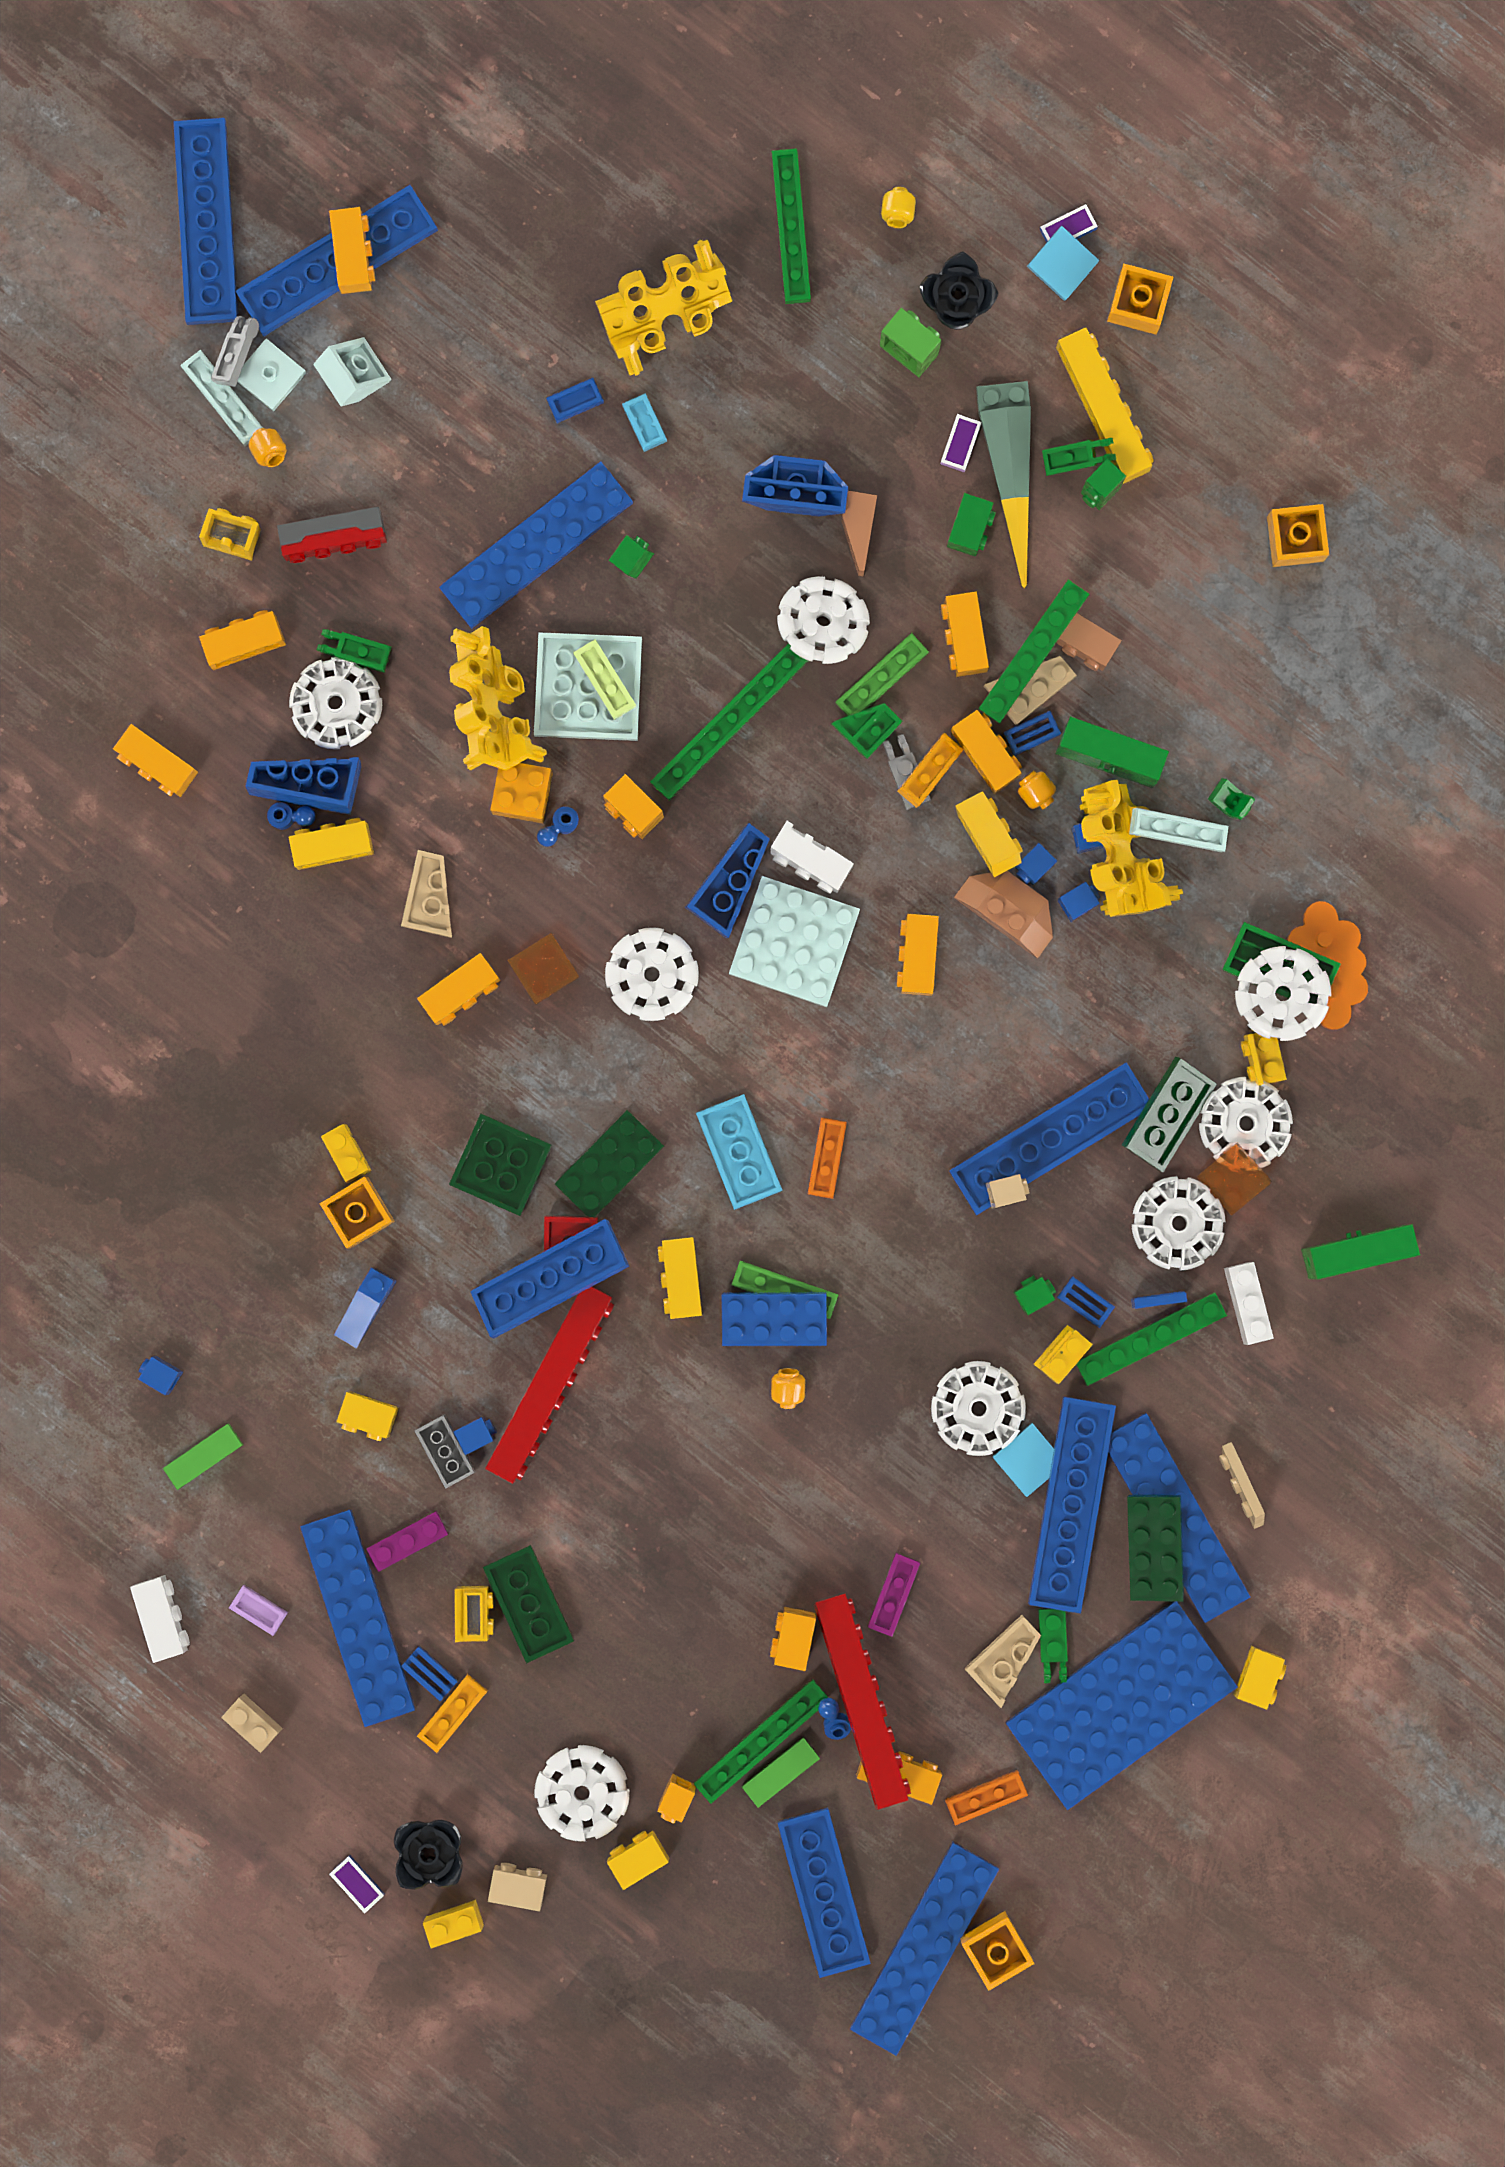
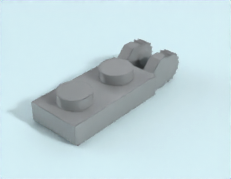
M238 316L233 320L234 323H232L230 331L227 332L211 376V380L216 384L236 387L252 340L257 336V331L259 330V323L255 318H248L247 320L245 317Z
M903 734L898 736V744L903 751V756L895 758L891 743L888 740L883 742L889 760L888 765L898 789L917 767L912 752L910 753ZM900 794L906 810L915 807ZM929 795L925 798L921 805L931 801Z

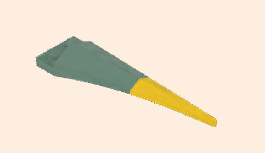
M1028 381L977 386L978 414L982 422L981 425L996 478L1021 584L1025 588L1027 585L1031 420Z

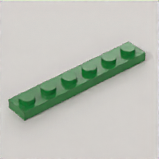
M797 149L772 151V164L785 304L811 302Z
M1069 579L1067 580L979 707L980 711L999 724L1086 601L1089 593Z
M1213 1292L1080 1359L1076 1366L1086 1386H1089L1226 1317L1227 1314L1216 1293Z
M814 1679L809 1681L694 1782L696 1788L712 1804L818 1711L820 1702L825 1698H829Z

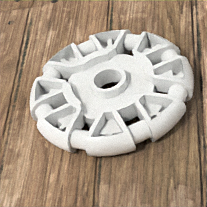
M819 576L807 578L800 581L799 586H792L783 596L779 605L781 612L777 616L779 631L783 640L788 641L791 645L790 649L798 656L811 662L813 660L822 661V664L841 662L846 660L849 654H855L862 647L868 636L866 628L870 621L867 606L863 599L860 600L856 596L857 591L841 580L834 579V581ZM823 590L832 591L831 597L822 595ZM804 594L808 597L806 602L801 598ZM847 601H848V602L850 603V605L852 606V607L849 608L848 610H847V607H846V604H845V602H847ZM791 613L798 614L797 619L790 616ZM824 616L830 621V624L828 626H821L817 623L816 618ZM849 624L856 625L855 629H849L848 627ZM801 631L805 638L798 639L796 634ZM842 640L845 645L842 647L836 642ZM815 646L824 647V651L816 650Z
M331 657L332 660L327 661L318 660L300 673L302 676L297 683L294 682L291 689L289 708L293 710V723L302 736L306 739H312L317 746L327 749H340L341 746L350 745V747L357 745L372 733L370 731L375 723L378 724L380 719L382 698L379 697L378 690H380L379 684L366 667L361 668L354 662L337 657ZM334 670L335 676L325 677V671ZM351 673L357 677L354 683L347 680ZM310 681L317 685L312 693L306 690ZM368 692L369 700L362 701L360 693ZM333 696L342 698V706L338 709H331L329 707V700ZM309 704L311 712L304 713L302 706ZM360 713L366 716L362 725L356 722ZM318 722L324 726L321 733L314 729ZM346 728L347 735L338 736L336 729Z
M661 928L639 929V932L631 936L628 934L623 937L612 949V957L610 962L606 963L605 968L607 988L610 987L613 994L611 998L614 1003L628 1015L632 1013L639 1016L640 1020L645 1021L663 1020L669 1014L674 1013L676 1015L691 1001L693 997L691 995L694 986L697 987L699 978L697 961L693 960L690 946L675 933L673 935L668 934ZM644 942L646 949L637 953L634 945ZM660 942L669 945L666 952L662 949H657ZM681 957L684 966L677 969L674 960ZM622 958L630 960L627 964V969L619 967ZM650 967L658 969L660 973L659 978L654 982L646 980L644 976L645 971ZM677 979L685 982L682 991L674 989ZM627 980L630 989L622 991L619 983ZM638 996L647 1000L644 1007L635 1004ZM667 996L670 1003L660 1007L658 1000Z
M1278 946L1261 951L1260 956L1254 960L1251 958L1245 964L1237 979L1239 987L1238 991H1235V999L1238 1011L1241 1016L1246 1018L1249 1023L1248 1026L1265 1038H1281L1280 1041L1301 1038L1311 1028L1314 1027L1316 1029L1328 1012V997L1331 996L1329 977L1326 971H1322L1317 964L1319 961L1304 950L1298 948L1290 950L1286 949V946ZM1284 959L1294 961L1293 969L1283 967ZM1268 963L1272 970L1263 975L1259 968ZM1309 970L1314 978L1307 983L1302 974ZM1250 983L1258 984L1257 994L1248 993ZM1281 986L1288 987L1291 991L1290 998L1287 1001L1278 1000L1275 996L1277 988ZM1310 993L1318 994L1317 1004L1308 1003ZM1257 1005H1259L1264 1012V1014H1262L1259 1017H1257V1015L1252 1010ZM1303 1012L1307 1019L1298 1024L1295 1017ZM1273 1018L1284 1020L1283 1028L1273 1027Z
M1237 1077L1221 1083V1087L1209 1095L1200 1111L1202 1122L1199 1123V1131L1204 1146L1212 1151L1213 1157L1221 1164L1232 1169L1240 1167L1245 1168L1246 1171L1256 1170L1271 1164L1270 1161L1276 1156L1280 1157L1287 1148L1292 1135L1289 1134L1290 1124H1293L1292 1113L1286 1099L1283 1100L1277 1093L1279 1090L1270 1083L1263 1081V1085L1257 1086L1256 1081L1250 1082L1246 1077ZM1245 1090L1254 1091V1098L1245 1097ZM1230 1095L1234 1101L1226 1106L1222 1099ZM1269 1099L1275 1106L1271 1111L1264 1105ZM1213 1115H1220V1125L1212 1124ZM1243 1116H1248L1253 1121V1127L1249 1131H1244L1240 1128L1239 1121ZM1273 1122L1280 1123L1279 1132H1272ZM1222 1136L1229 1143L1224 1148L1217 1142ZM1266 1141L1270 1148L1263 1152L1259 1146ZM1239 1149L1248 1150L1246 1158L1238 1157Z
M1178 1176L1168 1177L1153 1183V1187L1149 1191H1144L1140 1195L1133 1210L1135 1219L1134 1224H1132V1232L1138 1248H1142L1148 1255L1146 1258L1151 1262L1169 1270L1170 1267L1188 1270L1204 1264V1260L1208 1256H1213L1217 1252L1225 1233L1222 1231L1223 1222H1226L1220 1200L1218 1198L1215 1199L1210 1193L1211 1189L1208 1186L1189 1177L1187 1180L1178 1179ZM1177 1189L1186 1190V1198L1177 1197ZM1161 1195L1166 1201L1158 1206L1154 1199ZM1201 1198L1207 1204L1203 1210L1196 1203ZM1145 1215L1153 1216L1152 1226L1145 1225ZM1176 1216H1182L1186 1220V1226L1182 1231H1177L1172 1226V1220ZM1205 1221H1213L1212 1231H1204ZM1154 1237H1157L1162 1243L1158 1248H1155L1150 1242ZM1200 1241L1204 1247L1197 1252L1192 1246ZM1172 1249H1181V1256L1172 1257Z
M985 1361L964 1363L965 1366L959 1369L953 1368L938 1383L937 1387L939 1389L936 1396L932 1398V1419L938 1425L940 1430L938 1433L941 1438L953 1449L957 1450L959 1448L966 1451L967 1455L972 1456L990 1455L996 1449L1007 1447L1019 1434L1020 1423L1022 1420L1024 1421L1026 1414L1024 1395L1020 1394L1017 1387L1019 1384L1016 1379L1004 1368L1000 1367L998 1369L991 1366L990 1362ZM986 1375L995 1378L993 1386L984 1383ZM970 1376L973 1383L963 1386L961 1379ZM1008 1391L1011 1400L1004 1403L1001 1393ZM948 1392L956 1394L953 1404L945 1401ZM976 1401H982L986 1405V1412L982 1416H975L971 1411V1407ZM1005 1414L1012 1416L1009 1425L1001 1423ZM953 1415L957 1424L949 1426L946 1417ZM994 1430L997 1438L987 1441L985 1434ZM965 1431L973 1434L971 1442L962 1439Z
M578 1745V1748L570 1750L568 1748L562 1749L546 1761L547 1766L537 1776L534 1792L539 1807H537L538 1813L544 1823L551 1830L555 1829L561 1833L560 1836L573 1841H586V1838L591 1837L598 1839L611 1832L618 1825L617 1821L620 1816L625 1815L629 1803V1789L626 1788L625 1783L627 1779L626 1774L619 1762L613 1756L610 1758L605 1755L602 1749L587 1745ZM580 1758L582 1766L572 1768L571 1760ZM596 1762L605 1767L602 1773L593 1768ZM555 1771L563 1774L559 1781L552 1778ZM615 1782L616 1791L608 1792L607 1783ZM578 1786H585L589 1789L590 1795L587 1799L580 1800L575 1796V1789ZM556 1794L555 1800L557 1803L549 1804L548 1795ZM606 1804L612 1808L609 1815L602 1812ZM562 1813L571 1818L568 1824L559 1820ZM592 1818L593 1826L584 1828L583 1821H588Z

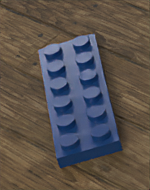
M604 1219L470 1292L489 1336L494 1339L629 1267V1264L609 1220Z
M828 1807L777 1821L819 1978L871 1964Z

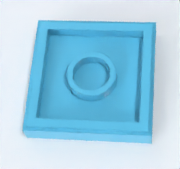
M1061 226L1027 267L1065 301L1099 260Z
M1031 1423L1007 1447L1000 1449L992 1457L1022 1493L1028 1497L1049 1479L1054 1448L1034 1424Z

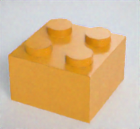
M1123 264L1107 322L1157 335L1173 276Z
M1323 504L1272 509L1267 516L1273 567L1317 563L1326 560L1329 556Z
M519 763L508 770L498 768L490 809L492 814L544 824L553 775L551 768Z
M626 774L603 795L605 810L615 820L620 817L624 821L622 823L624 825L623 828L633 838L638 835L643 839L664 818L663 811Z
M364 1176L320 1203L346 1249H351L395 1222L369 1177Z
M784 1607L783 1613L778 1612L775 1631H779L778 1639L773 1638L770 1650V1657L774 1658V1665L806 1671L816 1621L815 1613Z
M1006 1911L960 1938L962 1946L988 1991L1034 1964L1032 1956Z

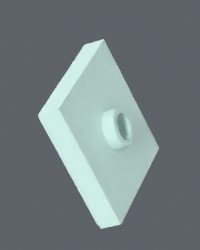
M266 338L243 365L237 382L274 412L304 377L306 371Z

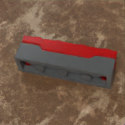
M379 507L277 525L282 556L286 561H290V563H301L305 561V558L315 556L317 559L327 558L331 556V553L341 551V554H349L355 552L356 548L360 547L376 549L381 547L382 543H387L382 512Z

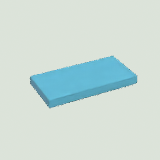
M744 1094L696 1113L734 1210L782 1191Z

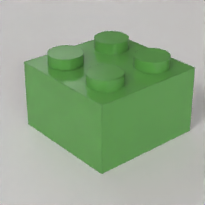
M900 308L881 331L880 347L920 378L939 355L940 335L932 327L928 326L926 328L921 324L919 317L910 310L906 312L903 308Z

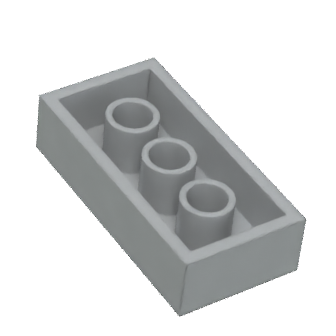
M445 1414L415 1430L445 1489L476 1472L468 1456L464 1454Z

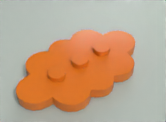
M1318 901L1306 908L1303 914V926L1293 929L1289 933L1287 941L1341 963L1331 985V996L1328 997L1327 1006H1329L1328 1012L1320 1023L1329 1030H1337L1348 1024L1351 1018V1006L1362 1002L1368 993L1367 981L1361 975L1366 967V957L1357 948L1361 941L1359 928L1350 921H1339L1336 909L1331 904Z

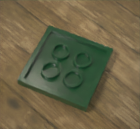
M480 1113L449 1185L521 1216L552 1145Z

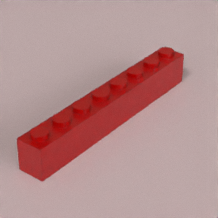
M593 1286L578 1294L485 1468L486 1470L512 1484L516 1479L522 1480L528 1469V1466L524 1465L528 1456L534 1457L541 1444L537 1442L541 1432L546 1434L553 1420L549 1417L553 1409L557 1411L560 1409L565 1399L561 1394L566 1386L571 1388L578 1375L574 1372L577 1364H584L590 1352L586 1349L590 1340L596 1341L602 1330V1327L598 1326L603 1316L608 1318L615 1304L611 1303L613 1297Z
M846 1594L816 1602L814 1604L816 1615L875 1808L879 1810L908 1801L907 1795L911 1794L907 1778L902 1779L899 1770L903 1768L899 1752L894 1753L891 1744L895 1742L891 1726L886 1727L883 1718L887 1716L883 1700L878 1701L875 1692L879 1690L876 1676H871L868 1665H871V1659L868 1650H863L860 1640L864 1638L860 1624L855 1625L852 1614L856 1613L851 1598L847 1599Z

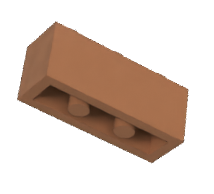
M1076 613L1056 643L1063 647L1062 651L1071 657L1077 655L1085 660L1084 664L1090 669L1103 671L1122 640Z

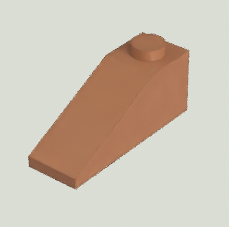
M848 491L846 510L842 514V524L858 576L863 577L877 495Z

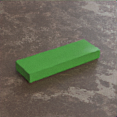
M228 1423L165 1466L163 1470L176 1489L179 1490L244 1444Z
M802 1737L744 1783L742 1788L759 1808L817 1762L820 1757L808 1741Z

